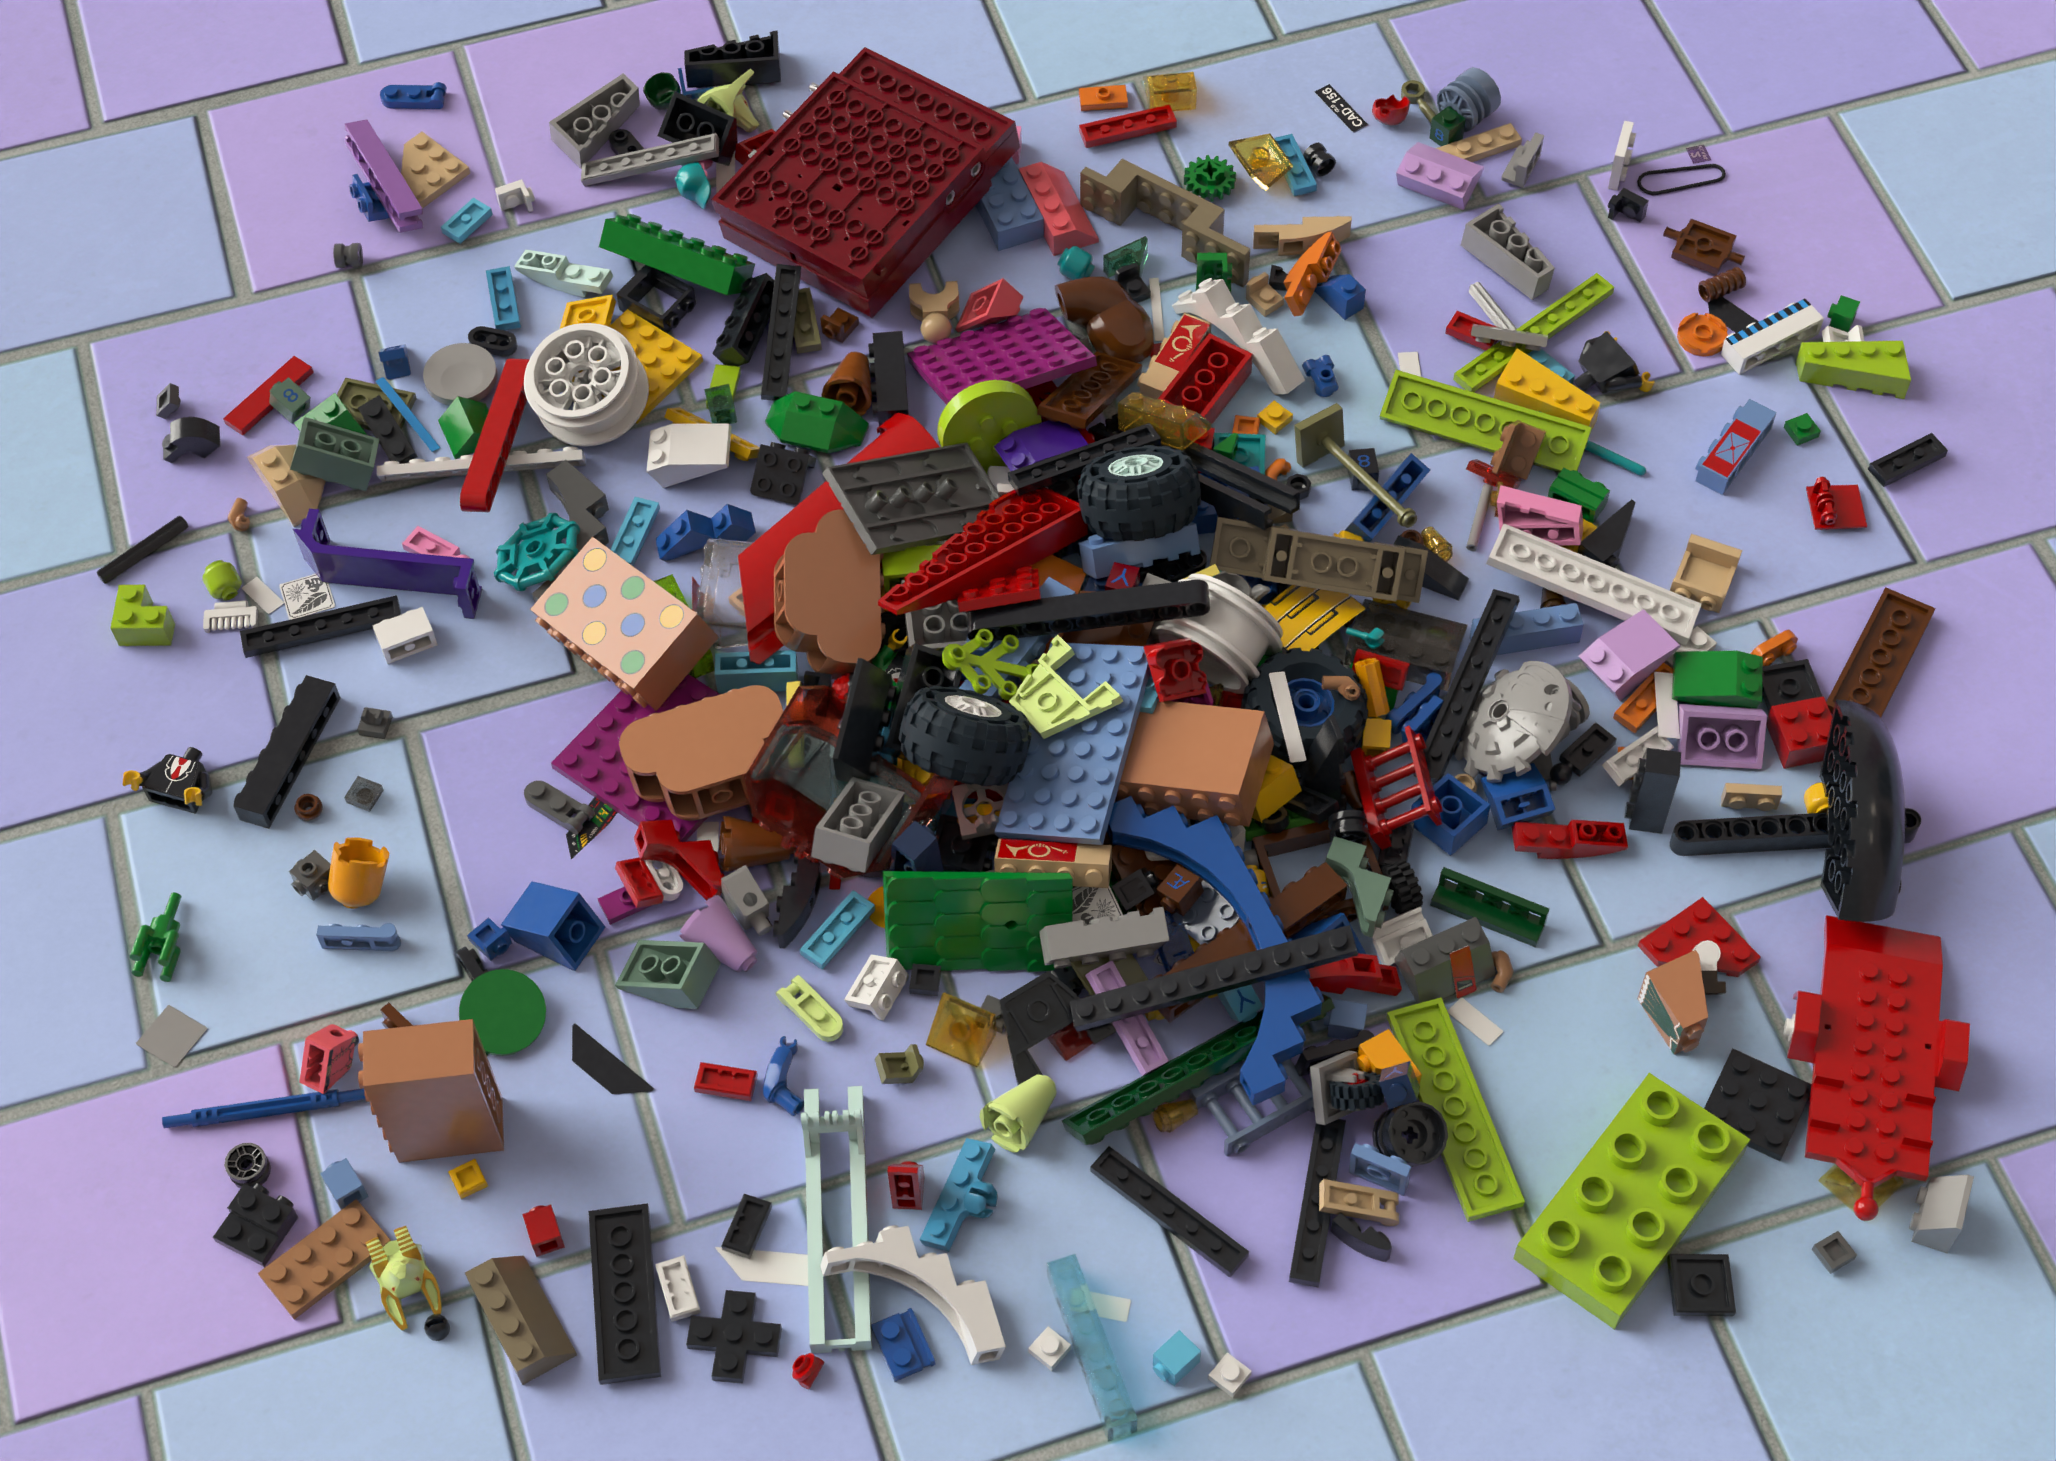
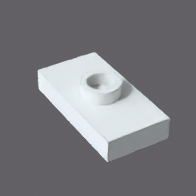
M685 1256L655 1264L671 1321L674 1322L701 1313Z

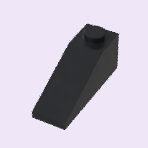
M1631 499L1582 540L1577 553L1615 568L1620 560L1619 555L1636 502Z
M1398 535L1393 545L1428 550L1422 587L1459 601L1469 578L1423 544Z

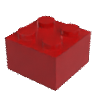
M1824 696L1771 706L1766 726L1784 769L1823 761L1832 715Z

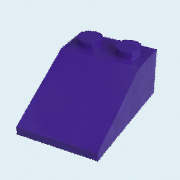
M1048 420L1012 432L997 443L994 448L1010 471H1014L1088 445L1078 429L1072 428L1067 423Z

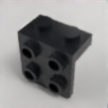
M771 442L770 446L761 444L750 488L751 494L790 504H798L801 499L808 467H815L816 458L809 455L810 451L795 447L794 451L785 450L786 445Z

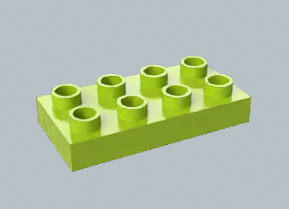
M1648 1073L1517 1244L1513 1259L1615 1330L1666 1261L1667 1256L1672 1253L1744 1155L1750 1139L1668 1084Z

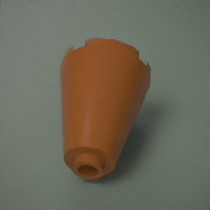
M860 352L848 353L825 383L821 394L822 397L844 402L858 415L863 416L872 403L868 358Z
M723 816L724 821H721L719 850H721L722 855H725L724 859L719 858L722 872L734 871L744 865L749 868L788 860L790 854H794L796 840L795 837H791L790 832L730 816Z

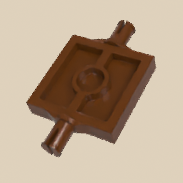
M1690 219L1687 226L1681 231L1667 226L1663 233L1664 237L1676 241V246L1671 255L1672 259L1717 275L1722 265L1728 260L1742 265L1745 255L1732 251L1737 235L1697 220Z

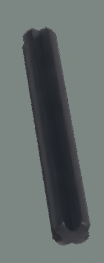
M177 516L99 569L97 576L104 584L110 582L188 528L186 520L182 516Z

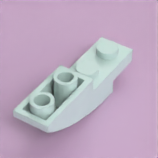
M525 250L514 266L516 271L538 283L580 297H586L588 292L602 294L613 278L610 269L569 263L566 256Z

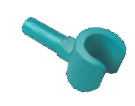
M1347 628L1346 634L1365 640L1366 644L1372 649L1379 647L1385 641V639L1381 638L1384 632L1380 628H1375L1370 633L1352 628Z

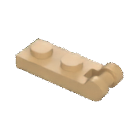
M1323 1179L1319 1183V1211L1332 1214L1342 1213L1344 1216L1381 1222L1385 1226L1399 1224V1213L1396 1212V1206L1399 1204L1398 1193ZM1380 1203L1384 1206V1209H1380Z

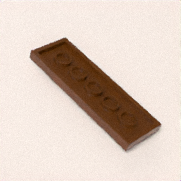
M1096 351L1094 355L1097 366L1072 373L1038 405L1037 415L1046 417L1049 421L1067 423L1072 428L1085 429L1141 374L1142 364Z
M1885 587L1826 701L1830 713L1833 714L1837 699L1862 704L1873 710L1881 718L1936 608Z

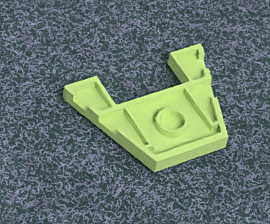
M1056 635L1051 641L1052 647L1047 654L1043 653L1039 658V665L1033 674L1027 675L1017 689L1016 694L1009 701L1018 711L1025 714L1029 725L1043 739L1123 702L1120 694L1106 681L1082 699L1055 672L1075 655L1073 649L1059 635Z

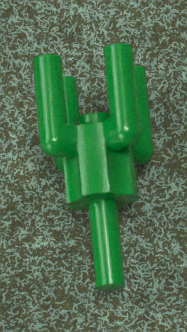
M173 892L170 894L164 914L153 917L150 926L142 925L139 928L129 956L130 959L135 961L131 972L134 976H143L150 953L160 955L158 963L163 966L160 979L164 982L171 981L181 952L180 948L176 945L179 938L180 923L174 920L182 898L179 893Z

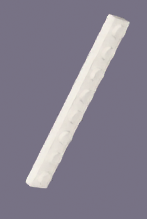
M565 447L563 451L553 452L552 449L537 450V453L527 454L526 451H514L512 455L508 456L503 472L555 468L564 460H567L573 466H586L585 455L582 449L578 450L577 447ZM463 455L460 457L461 459L450 460L449 457L435 458V461L425 462L424 459H412L409 463L399 464L398 461L384 462V465L376 466L377 476L382 482L467 475L473 455Z

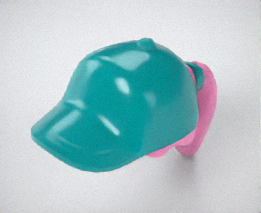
M710 159L683 164L675 177L681 196L697 203L703 210L706 208L711 195V185L707 179L708 174L706 171L713 164V161Z

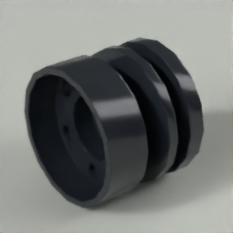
M1423 1102L1408 1103L1388 1109L1379 1116L1372 1132L1373 1145L1379 1150V1153L1388 1157H1400L1411 1167L1427 1164L1437 1159L1444 1151L1448 1139L1447 1124L1442 1114L1432 1105ZM1402 1132L1404 1135H1408V1141L1402 1137Z

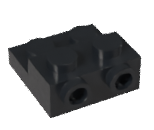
M941 814L935 837L937 838L944 870L954 872H986L992 870L993 859H989L991 851L996 852L999 837L995 834L962 840L958 817Z
M244 1183L227 1207L230 1213L213 1236V1239L226 1248L265 1267L298 1219L294 1208H292L294 1204L286 1197L279 1195L277 1199H274L268 1195L270 1192L262 1185L254 1183L251 1187Z

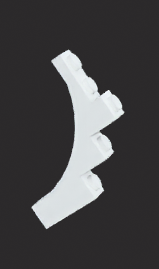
M1212 278L1201 282L1198 285V290L1195 292L1188 290L1178 296L1179 300L1172 305L1176 314L1189 312L1209 321L1227 334L1240 348L1252 353V362L1258 368L1274 395L1288 394L1305 381L1278 328H1263L1251 304L1240 305L1236 303L1223 279L1212 280Z
M888 1226L879 1232L875 1243L866 1241L858 1244L856 1247L844 1249V1247L839 1246L825 1252L820 1265L823 1276L855 1271L870 1273L899 1282L925 1297L949 1320L965 1347L971 1365L1000 1360L1006 1345L986 1281L975 1282L974 1280H967L957 1286L947 1253L938 1255L936 1253H927L918 1258L909 1226Z

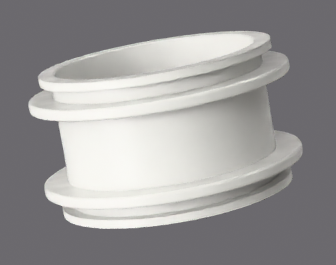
M581 323L569 325L553 332L538 345L525 370L524 390L530 406L552 436L570 445L587 447L611 442L625 434L636 423L648 400L649 382L645 368L637 358L632 345L620 332L601 324ZM621 366V370L610 371ZM572 402H574L573 410H568Z
M1191 574L1187 579L1179 581L1203 580L1209 585L1210 611L1203 616L1154 622L1155 629L1152 633L1156 643L1191 638L1192 642L1199 643L1203 648L1204 656L1198 665L1200 670L1206 674L1207 683L1225 691L1243 694L1245 687L1249 684L1248 680L1252 681L1253 678L1259 677L1260 673L1256 666L1263 655L1272 656L1281 652L1283 648L1281 641L1283 636L1282 628L1265 608L1240 590L1207 575Z

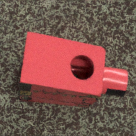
M330 1024L306 1037L299 1083L322 1094L326 1093L352 1066L354 1047L359 1043L358 1035L352 1030L347 1031L337 1025Z

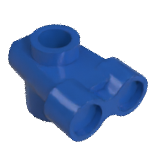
M1323 355L1317 360L1309 359L1302 364L1306 376H1311L1315 383L1314 391L1318 396L1329 397L1338 390L1339 386L1332 370L1334 364L1329 355Z

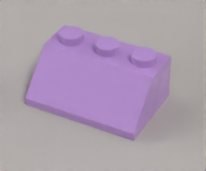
M1417 142L1406 152L1396 172L1399 186L1464 210L1484 167Z
M1679 704L1680 739H1677L1678 752H1681V765L1762 769L1767 715L1762 709Z

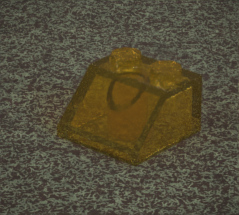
M1194 72L1143 76L1148 109L1169 104L1172 111L1196 109L1197 87Z

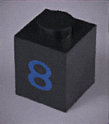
M1375 449L1349 450L1348 455L1378 483L1379 469ZM1348 470L1352 490H1369Z

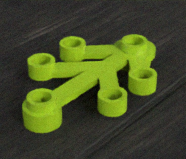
M980 629L974 639L962 646L949 644L944 648L942 661L948 669L953 671L960 670L971 682L974 691L979 694L986 693L992 682L998 689L999 695L1005 700H1010L1016 694L1017 686L1012 681H1005L998 672L1020 677L1023 682L1027 675H1032L1039 665L1029 664L1024 667L998 661L999 658L1007 653H1014L1019 646V640L1013 635H1006L1000 645L982 656L971 654L980 647L986 648L993 640V634L988 629ZM972 666L980 668L985 675H978Z

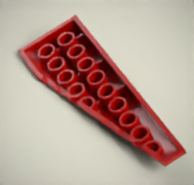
M1045 487L1018 496L1015 490L1008 492L993 500L989 504V510H982L978 513L977 520L974 523L968 522L963 526L961 534H954L933 552L932 559L930 561L924 560L919 565V570L916 573L910 572L905 577L903 584H896L878 600V606L896 615L917 611L956 599L965 590L974 589L988 583L991 579L1003 577L1016 572L1018 568L1037 563L1088 534V524L1083 521L1079 503Z

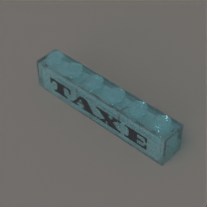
M1076 1254L1048 1262L1047 1278L1107 1441L1109 1442L1137 1432V1416Z

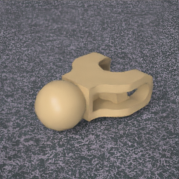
M947 281L945 289L936 294L923 291L921 283L909 284L910 312L914 318L922 322L920 330L923 338L933 344H937L938 340L949 338L952 330L949 320L955 317L960 310L957 281Z

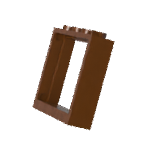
M1327 820L1321 824L1315 822L1283 830L1280 833H1270L1252 838L1251 849H1255L1259 868L1265 872L1270 897H1276L1281 892L1268 857L1332 842L1329 837L1331 830L1328 827ZM1368 838L1360 843L1367 846L1365 857L1369 858L1367 870L1382 875ZM1353 898L1340 901L1312 923L1339 913H1344L1349 922L1356 920L1358 917ZM1384 905L1382 911L1388 910L1389 906Z

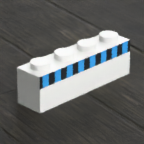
M1806 299L1797 303L1793 302L1785 309L1777 313L1773 312L1765 319L1757 323H1751L1745 329L1728 335L1724 340L1721 356L1740 375L1818 335L1824 317Z

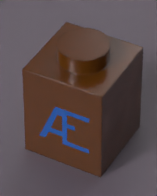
M1178 864L1157 888L1161 906L1168 912L1173 913L1175 911L1181 916L1188 912L1204 892L1200 878Z

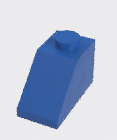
M1350 274L1332 275L1328 278L1327 282L1317 284L1314 290L1344 320L1364 309L1366 289Z

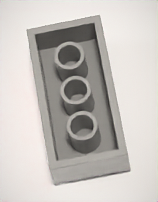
M852 777L816 826L811 857L820 859L824 863H834L847 867L851 871L865 873L900 822L905 792Z

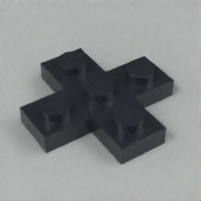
M726 1290L721 1318L691 1316L686 1343L687 1349L716 1351L712 1370L713 1381L743 1383L747 1355L778 1357L782 1326L776 1323L753 1321L757 1299L756 1293Z

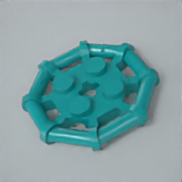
M549 513L547 517L527 524L521 523L519 525L520 528L504 545L498 546L496 550L498 555L497 569L494 571V577L498 582H505L513 586L516 591H525L527 587L547 580H550V582L555 580L554 576L571 558L578 554V549L576 548L577 535L580 532L578 523L563 519L557 513ZM564 538H566V544L562 543ZM515 570H518L516 576L511 574ZM543 570V571H541V572H538V573H535V574L530 575L531 573H534V572Z

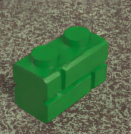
M1563 467L1551 484L1548 497L1581 505L1583 519L1593 524L1605 508L1610 490L1600 482H1592L1584 478L1578 471H1570Z

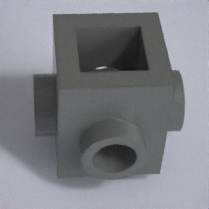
M313 850L304 859L296 862L289 871L294 881L291 883L292 887L299 895L303 896L306 894L314 901L328 891L331 864L316 850Z

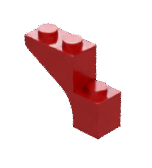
M672 820L640 822L634 836L640 860H656L671 865L705 900L715 895H721V878L725 877V875L720 871L718 853L714 851L711 840L680 842V834L675 830Z

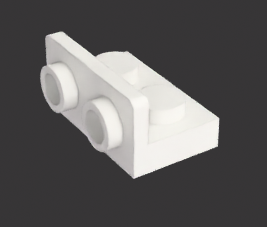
M871 954L844 1000L848 1006L870 1010L878 1020H884L908 980L909 974L897 959Z

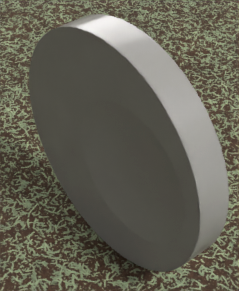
M457 343L438 350L428 359L423 370V379L431 397L442 404L450 406L457 396L475 401H480L486 397L496 384L497 368L494 358L486 349L475 344Z

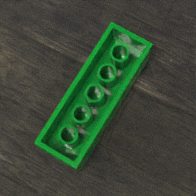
M627 214L626 217L616 215L615 218L605 219L599 247L724 295L741 293L743 283L752 277L755 263L747 261L748 257L737 253L733 255L728 254L723 247L704 245L705 241L699 238L683 237L684 233L672 229L667 231L662 229V225L659 223L642 222L641 217L634 214Z

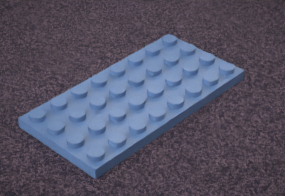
M1067 643L1073 649L1075 655L1055 672L1082 699L1106 681L1120 694L1123 702L1045 739L1029 725L1031 741L1022 771L1017 773L1015 779L1008 784L998 818L999 822L995 828V833L998 837L1103 845L1146 690L1145 687L1151 672L1143 646Z

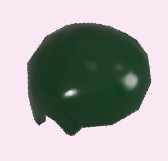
M666 72L653 75L646 81L643 87V93L650 105L659 110H665L669 107L674 91L681 93L677 80L671 73Z

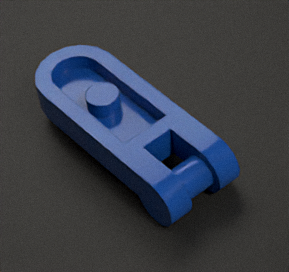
M436 82L433 85H388L380 91V98L383 106L392 109H441L444 106V96L446 95L447 87L441 82Z
M1434 672L1428 674L1425 684L1417 692L1413 691L1408 694L1398 709L1393 708L1387 714L1385 720H1391V732L1396 735L1401 732L1405 722L1412 720L1416 716L1422 704L1428 703L1434 695L1439 697L1442 684L1440 674Z

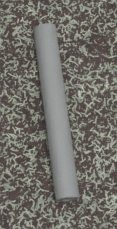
M1484 484L1482 487L1466 546L1470 551L1477 549L1493 490L1490 484Z

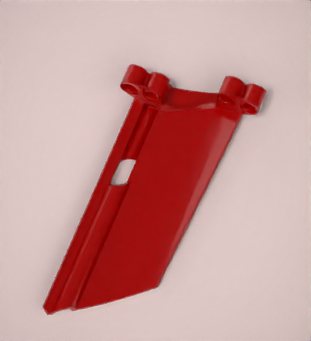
M896 413L877 427V434L880 433V436L848 463L933 449L940 446L915 418L906 414ZM827 481L738 555L750 661L758 665L784 646L778 639L774 627V569L778 560L784 555L785 548L795 536L802 533H814L818 522L825 514L833 510H844L841 506L842 503L838 501Z

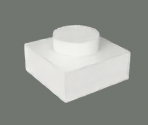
M1048 1326L1028 1348V1353L1052 1371L1071 1350V1344Z
M1227 1352L1208 1375V1380L1233 1398L1251 1376L1252 1371Z

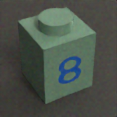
M288 377L283 382H277L270 389L269 403L290 423H293L309 409L311 397Z

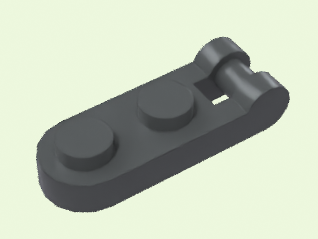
M533 781L524 789V797L529 807L574 834H578L583 829V823L586 820L590 821L595 815L594 810L584 803L581 804L544 781Z

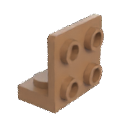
M1519 420L1505 426L1500 437V441H1503L1502 447L1495 451L1490 465L1494 466L1492 472L1498 474L1504 471L1527 480L1547 431Z

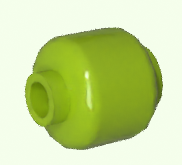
M217 560L206 566L202 581L213 598H223L226 601L237 596L242 580L230 562Z

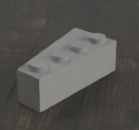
M1498 203L1466 223L1461 246L1533 300L1549 290L1555 267L1537 247L1531 246L1529 243L1530 238L1525 233L1519 232L1515 227L1516 222L1511 216L1506 217L1503 213L1504 208Z
M1164 907L1153 908V912L1145 916H1140L1139 911L1128 912L1126 915L1117 917L1118 920L1115 921L1110 916H1104L1090 920L1088 925H1085V920L1045 926L1039 931L1045 965L1054 964V968L1057 969L1069 967L1071 962L1081 961L1082 965L1098 963L1099 958L1109 957L1110 961H1120L1126 959V955L1137 954V958L1153 956V951H1156L1169 941Z

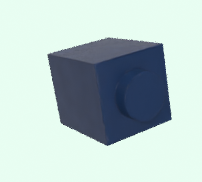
M1410 1061L1382 1069L1379 1084L1389 1109L1418 1100L1420 1086Z

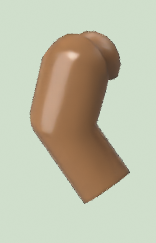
M242 498L235 500L228 514V521L235 530L240 532L246 531L250 525V519L244 516L248 502Z

